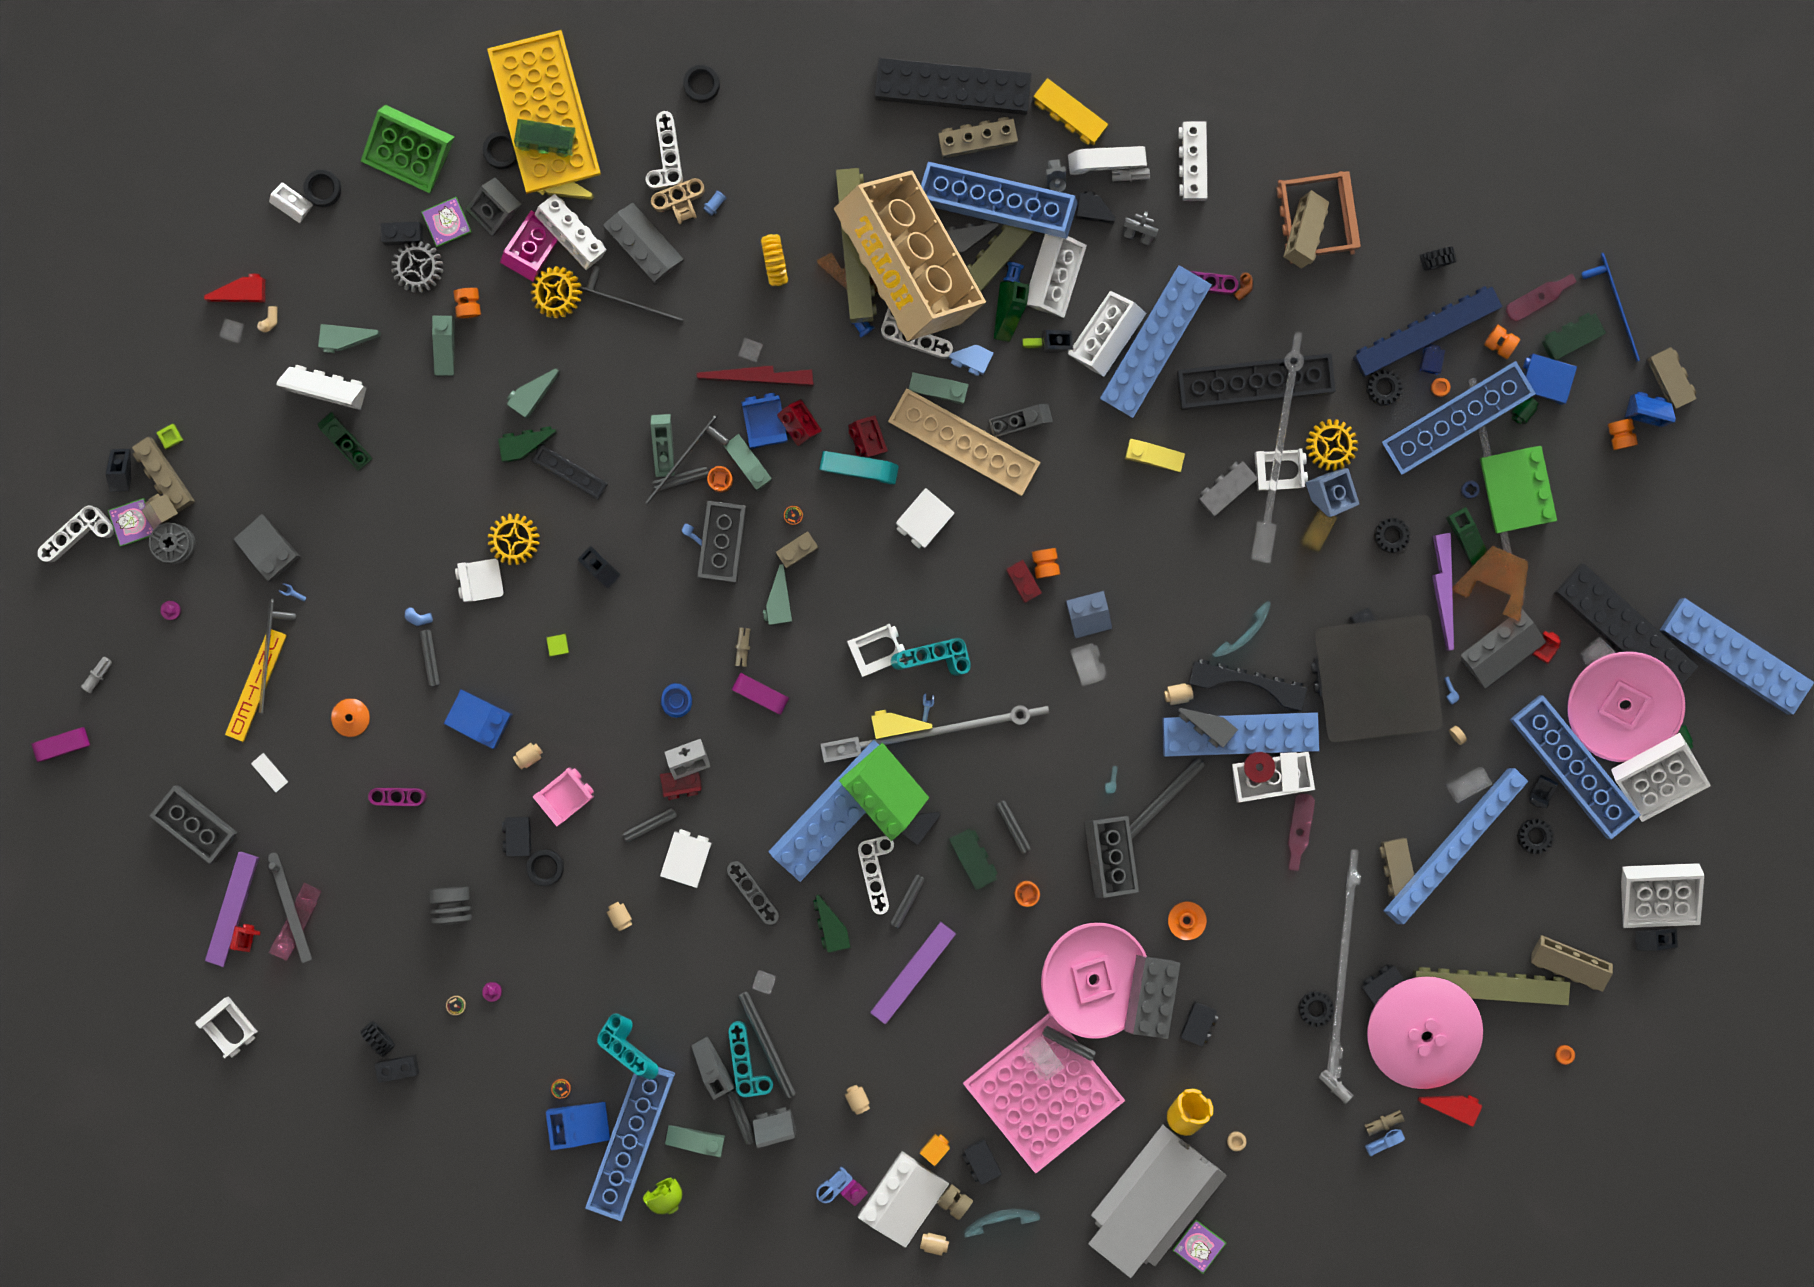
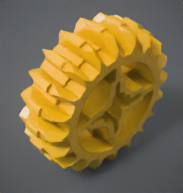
M778 234L764 236L761 239L769 284L771 286H781L788 282V275L780 236Z
M555 266L554 269L547 268V273L541 271L542 277H535L538 283H532V286L536 287L535 290L531 291V294L536 295L531 299L533 302H537L535 308H541V314L546 313V316L550 318L553 315L556 319L559 318V315L563 318L566 317V312L572 314L571 307L577 309L578 306L575 302L581 301L580 298H577V295L582 294V291L577 290V288L582 286L580 283H576L578 277L573 276L572 271L567 272L566 268L562 267L560 269L558 266ZM562 277L554 285L548 283L553 278ZM568 286H569V296L566 295V288H567ZM544 289L547 290L546 298H544ZM553 289H557L560 296H556ZM559 300L565 302L560 307L551 308Z
M1328 419L1327 426L1321 421V429L1315 425L1313 429L1316 433L1309 432L1313 439H1306L1307 443H1312L1311 446L1306 447V450L1312 449L1313 451L1308 454V457L1313 455L1316 457L1312 461L1313 464L1318 460L1320 461L1318 468H1322L1326 464V471L1330 469V465H1332L1333 471H1336L1337 464L1343 469V461L1349 465L1351 462L1348 457L1351 459L1355 458L1351 451H1358V448L1352 447V445L1358 443V440L1352 441L1351 439L1356 436V433L1350 435L1348 432L1352 428L1348 427L1345 430V422L1338 426L1339 420L1337 419L1333 425L1331 419ZM1326 430H1336L1332 438L1320 435ZM1341 434L1346 439L1347 450L1339 442ZM1335 439L1336 448L1329 451L1327 443ZM1317 440L1324 446L1323 456L1320 455L1317 449ZM1332 452L1344 455L1339 460H1327Z
M508 514L507 521L504 516H501L503 523L500 524L496 520L494 523L498 526L497 529L490 527V530L495 532L494 535L488 534L489 538H493V541H489L488 545L495 546L490 549V552L497 551L494 556L496 559L502 555V563L506 559H508V565H512L513 560H515L516 565H519V559L526 563L525 556L527 555L532 559L533 555L529 552L531 550L537 552L533 545H539L540 542L534 541V538H539L540 535L533 534L537 527L530 528L533 522L530 520L525 523L527 520L526 516H523L521 521L519 520V514L515 515V519H513L512 514ZM513 524L509 534L500 535L503 528ZM519 524L527 530L529 539L522 538L519 535ZM516 534V538L523 541L514 542V545H511L512 542L504 538H512ZM499 540L507 542L508 554L504 553L500 548ZM519 545H528L522 553L514 555Z

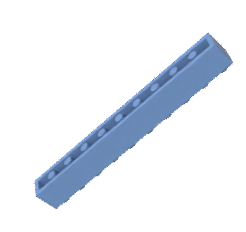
M1515 768L1506 769L1384 909V912L1397 924H1405L1526 785L1528 780Z

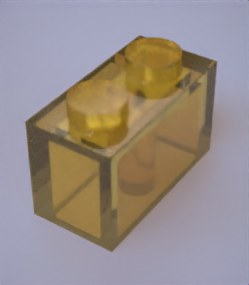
M1318 509L1300 543L1318 552L1338 517L1335 515L1328 517L1321 509Z

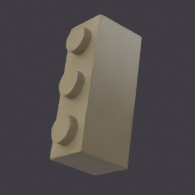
M1670 347L1648 358L1647 361L1667 402L1672 403L1674 410L1695 400L1696 390L1692 384H1689L1687 380L1688 374L1685 368H1681L1678 362L1680 360L1678 353Z
M1407 838L1381 842L1382 847H1379L1381 858H1385L1386 866H1383L1385 877L1389 878L1390 883L1387 885L1388 894L1393 899L1414 876Z

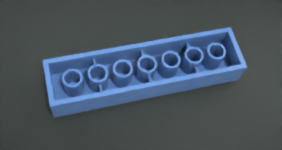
M933 162L927 163L921 187L933 208L1065 239L1068 238L1077 207V200L1074 195Z
M1178 265L1100 397L1101 400L1128 416L1134 417L1212 284Z
M1515 361L1392 435L1382 443L1401 475L1536 395Z
M1686 598L1679 599L1659 630L1787 715H1794L1814 684L1812 680Z
M1543 695L1536 697L1509 719L1606 839L1614 838L1641 816Z
M1318 713L1219 716L1225 718L1238 729L1223 748L1213 746L1208 741L1210 738L1205 733L1200 735L1193 729L1195 725L1190 721L1186 723L1180 717L1162 718L1163 756L1319 751Z
M875 740L859 754L768 851L799 882L805 878L866 813L839 780L879 746Z
M658 1067V1074L652 1080L638 1076L635 1073L633 1074L585 1209L619 1221L623 1220L676 1073Z

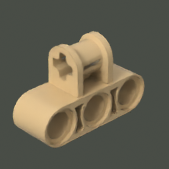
M690 179L655 193L651 198V204L657 212H665L673 208L678 223L682 224L684 220L692 217L694 219L697 218L691 201L703 196L705 192L704 184L699 179ZM694 184L701 186V190L697 193L691 191V187ZM676 191L683 193V197L680 200L673 198V194ZM658 198L665 199V204L662 207L655 205V201Z

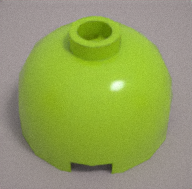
M670 1177L657 1183V1188L651 1193L648 1190L643 1197V1201L652 1212L656 1214H672L677 1211L678 1205L681 1202L682 1189L677 1180H673Z

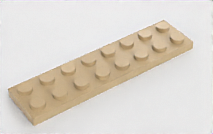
M907 388L888 421L890 424L1020 496L1023 495L1041 463Z

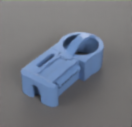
M1390 1130L1385 1136L1365 1145L1368 1154L1373 1156L1386 1148L1405 1140V1137L1401 1130Z
M840 1167L841 1171H838L829 1181L826 1180L817 1188L816 1194L819 1201L830 1203L852 1181V1176L847 1173L844 1167ZM823 1186L830 1187L823 1195L819 1196V1191ZM833 1190V1196L830 1199L823 1200Z

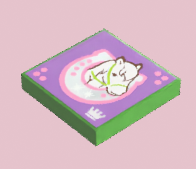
M457 197L421 212L437 248L472 233Z
M145 498L108 510L120 547L150 537L153 528L141 511L146 506L144 504L146 503Z
M1195 1219L1172 1250L1201 1273H1204L1226 1245V1242Z

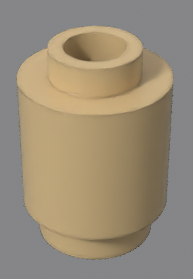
M1184 683L1168 686L1167 691H1164L1165 700L1170 702V705L1187 703L1193 699L1191 684L1186 685Z
M529 743L516 752L513 759L521 770L523 768L527 769L542 758L540 754L543 752L537 744Z
M616 902L608 907L609 911H607V914L614 928L621 931L632 925L630 921L632 918L624 903L619 904V902Z
M854 1085L846 1089L848 1093L845 1094L851 1110L855 1111L856 1115L870 1109L868 1105L870 1102L862 1086Z
M923 1233L920 1249H923L924 1252L942 1256L943 1252L947 1253L949 1241H945V1236Z

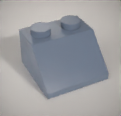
M1348 468L1331 471L1306 482L1311 501L1328 517L1360 505Z
M1104 591L1065 601L1075 638L1112 629Z

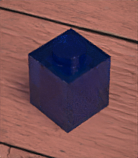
M1431 344L1429 347H1425L1419 371L1436 375L1440 374L1445 350H1441L1440 346Z

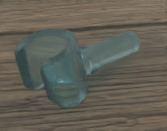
M1113 766L1111 782L1105 783L1106 793H1114L1116 791L1118 769L1116 766Z

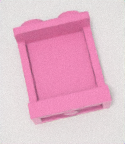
M570 767L567 768L560 776L533 796L556 826L561 825L594 798L592 795L593 789L588 783L583 784L580 780L582 776L575 768L573 770Z

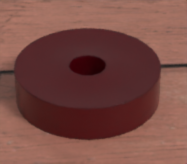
M1265 752L1250 754L1244 762L1245 775L1253 782L1262 783L1268 781L1275 772L1273 758ZM1259 763L1263 766L1261 771L1256 769V765Z

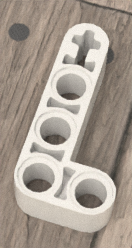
M667 111L660 112L656 117L663 169L650 171L646 175L648 187L656 191L664 190L683 182L675 122L672 114ZM667 117V119L669 120L667 122L669 130H665V126L662 122L664 120L663 118ZM666 136L673 137V142L665 144L663 139ZM668 155L676 156V160L673 163L666 162ZM673 173L679 175L676 182L669 181V176ZM654 176L660 178L659 183L656 185L650 184V179Z
M1144 146L1081 149L1068 155L1070 175H1079L1097 170L1147 167Z
M888 308L881 328L882 336L886 340L941 359L949 358L953 351V346L948 340L929 334L913 339L910 342L904 341L902 338L903 333L898 329L896 320ZM888 326L895 328V333L891 336L884 332ZM927 338L931 341L932 344L929 348L921 346L923 339ZM935 341H937L938 347H943L944 345H947V349L950 351H946L945 354H942L941 349L936 348V351L932 350L934 348Z
M86 506L40 546L38 557L45 562H55L90 530L99 537L110 538L115 532L112 522L99 508ZM90 510L95 512V517L92 520L88 518ZM76 523H80L81 530L75 533L73 527ZM103 524L108 526V531L105 534H102L100 531ZM61 536H65L67 539L63 546L59 543ZM47 550H52L50 552L51 557L46 556L48 554Z
M887 836L865 840L858 847L871 907L876 914H884L889 908L878 860L879 855L887 854L893 850V840L890 841L891 847L888 850H883L880 847L882 840H889ZM864 844L872 846V852L868 855L863 854L861 851V847ZM868 863H874L877 866V870L874 873L866 871ZM874 881L881 884V890L878 892H874L870 888L871 883ZM883 893L884 897L880 896V899L886 906H883V910H879V908H875L878 902L877 897L873 899L872 895L878 896Z

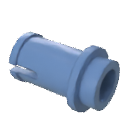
M716 191L709 202L704 203L703 210L712 216L717 213L716 210L727 198L721 192Z

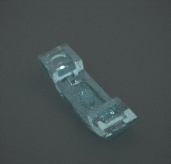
M1266 601L1252 614L1257 621L1232 646L1225 641L1212 656L1219 657L1229 654L1246 644L1261 628L1271 603Z
M1024 1209L1001 1210L985 1215L973 1222L964 1230V1235L966 1238L983 1234V1225L1020 1217L1021 1224L1040 1220V1216L1037 1212Z

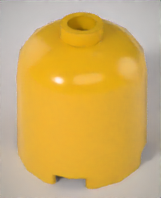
M1186 1089L1176 1098L1167 1112L1169 1126L1179 1135L1188 1136L1194 1134L1213 1115L1211 1100L1206 1099L1200 1090Z

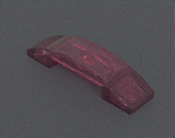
M306 883L303 884L294 904L303 931L322 892ZM288 918L269 953L286 961L296 946Z

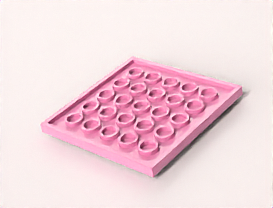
M1050 1013L963 1082L964 1086L1035 1174L1125 1101L1093 1060L1089 1061L1043 1036L1044 1028L1049 1026L1077 1041L1070 1032L1062 1028L1052 1018Z

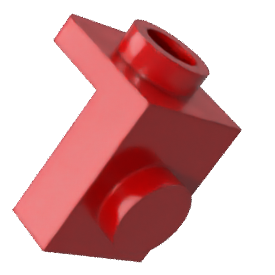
M1544 631L1543 638L1546 644L1532 653V655L1549 664L1561 647V640H1559L1560 637L1555 633Z
M243 924V927L235 926L230 949L250 952L253 936H260V931L255 930V926Z

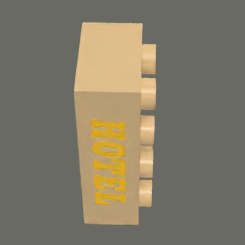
M913 171L857 185L834 208L841 221L842 229L849 235L859 253L861 263L869 271L878 287L880 297L885 300L896 320L898 329L904 334L907 341L961 325L986 303Z

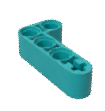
M828 451L822 452L819 470L872 479L894 485L896 484L899 465L892 462Z
M960 638L901 651L891 657V665L897 670L946 659L949 672L954 676L967 673L971 667L966 644ZM953 643L957 645V652H954L952 649ZM935 647L940 651L939 657L934 653ZM917 652L922 654L921 661L917 658ZM907 657H908V659H909V661H906V662H900V661H899V659H903V658H907ZM957 662H960L962 665L961 671L957 669Z
M619 1014L611 1015L597 1037L599 1046L636 1075L648 1080L654 1079L659 1071L657 1064L626 1041L633 1027L632 1021Z
M741 1021L733 1022L729 1027V1040L737 1093L742 1097L768 1094L773 1088V1080L767 1075L753 1077L746 1025ZM738 1025L740 1029H743L740 1032V1039L744 1037V1040L734 1042L733 1039H737V1033L732 1030ZM738 1044L743 1045L746 1049L745 1053H736L735 1046ZM739 1064H746L748 1071L740 1073L737 1069ZM766 1080L769 1082L770 1087L763 1090L760 1088L759 1082ZM748 1083L751 1090L743 1092L740 1089V1085Z

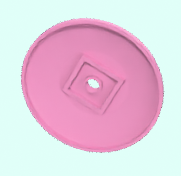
M1614 653L1591 663L1575 680L1567 705L1569 723L1574 734L1588 751L1609 761L1626 762L1678 733L1685 715V697L1678 678L1663 662L1643 653ZM1628 700L1631 702L1630 706L1625 709L1621 708L1620 703Z
M1087 923L1065 933L1048 953L1041 976L1043 999L1052 1018L1068 1032L1085 1038H1105L1124 1030L1136 955L1146 956L1140 943L1124 929L1107 923ZM1092 974H1095L1097 981L1091 985L1089 978Z
M1417 977L1395 985L1379 999L1368 1022V1046L1377 1066L1393 1081L1410 1088H1436L1456 1080L1471 1067L1482 1045L1483 1023L1476 1004L1462 988L1441 978ZM1429 1031L1432 1033L1430 1039H1422L1424 1032Z

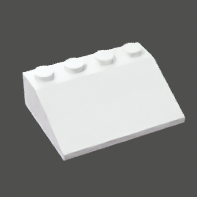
M295 365V368L289 367L276 384L286 391L361 410L366 392V387L362 386L360 381L351 379V382L343 381L344 377L332 375V378L327 377L325 372L314 370L313 373L308 372L306 367Z
M1680 733L1611 769L1615 781L1623 794L1641 814L1639 818L1642 822L1711 786Z
M1700 864L1622 867L1623 928L1700 925L1704 873Z
M901 1151L859 1212L858 1218L906 1248L949 1183Z

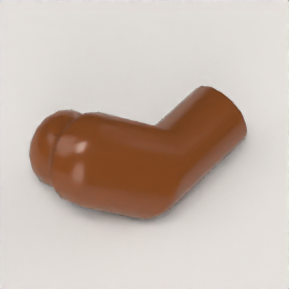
M1245 272L1240 276L1241 288L1233 294L1238 301L1242 300L1253 290V278L1249 273Z

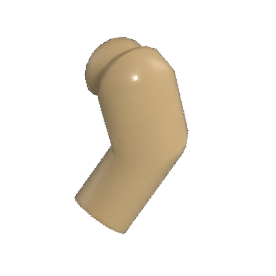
M269 306L268 317L262 322H258L257 328L262 332H269L277 325V307Z

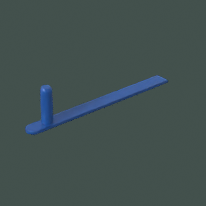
M1601 253L1604 265L1582 272V278L1587 279L1607 272L1636 362L1640 361L1604 253Z

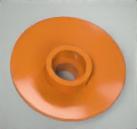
M345 699L334 707L331 721L339 734L354 737L366 730L369 725L370 714L366 705L361 701ZM348 714H351L353 717L351 721L346 719Z
M1181 902L1175 905L1168 916V925L1171 932L1183 940H1192L1199 937L1205 930L1207 923L1204 910L1193 902ZM1185 917L1190 918V922L1188 924H1184L1183 919Z

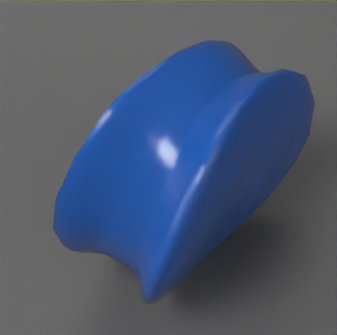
M676 683L667 686L661 696L662 709L671 717L678 718L686 715L692 706V697L689 690L685 686Z

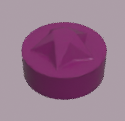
M167 601L161 606V615L167 620H175L181 614V607L175 601Z
M496 982L487 983L482 990L483 997L490 1002L498 1000L502 995L501 986Z

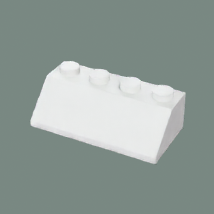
M1045 234L1029 284L1027 306L1055 316L1065 317L1087 245L1069 236L1065 239Z
M1110 291L1074 343V350H1070L1068 355L1104 377L1147 313L1135 302Z
M1309 752L1297 753L1299 791L1283 792L1280 756L1273 757L1275 772L1268 781L1262 783L1253 782L1245 775L1244 762L1232 764L1236 801L1244 802L1315 790ZM1260 763L1256 765L1258 771L1263 769Z

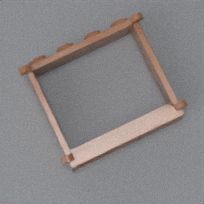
M1339 171L1333 174L1285 181L1278 180L1277 197L1281 198L1282 206H1279L1280 216L1284 217L1285 224L1282 225L1283 235L1287 236V242L1292 225L1286 187L1337 180L1347 245L1316 249L1315 254L1318 256L1350 251L1351 255L1355 254L1354 250H1358L1361 245L1349 171Z

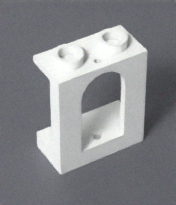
M1302 449L1271 452L1257 451L1254 453L1256 477L1258 478L1256 480L1257 491L1305 487L1308 475L1307 472H1304L1303 464H1306V453H1303ZM1289 460L1297 464L1299 470L1295 478L1266 481L1265 462Z
M887 624L865 635L847 641L862 677L890 666L891 657L898 652L905 651L903 644L899 645L896 640L899 634L895 626L891 627L890 624ZM883 637H889L894 641L895 650L891 655L865 665L859 647Z
M229 996L195 1022L199 1028H203L221 1049L225 1054L223 1055L224 1058L228 1056L233 1058L241 1051L239 1047L244 1043L246 1046L255 1039L254 1035L258 1032ZM225 1009L244 1031V1038L238 1044L230 1043L212 1022Z

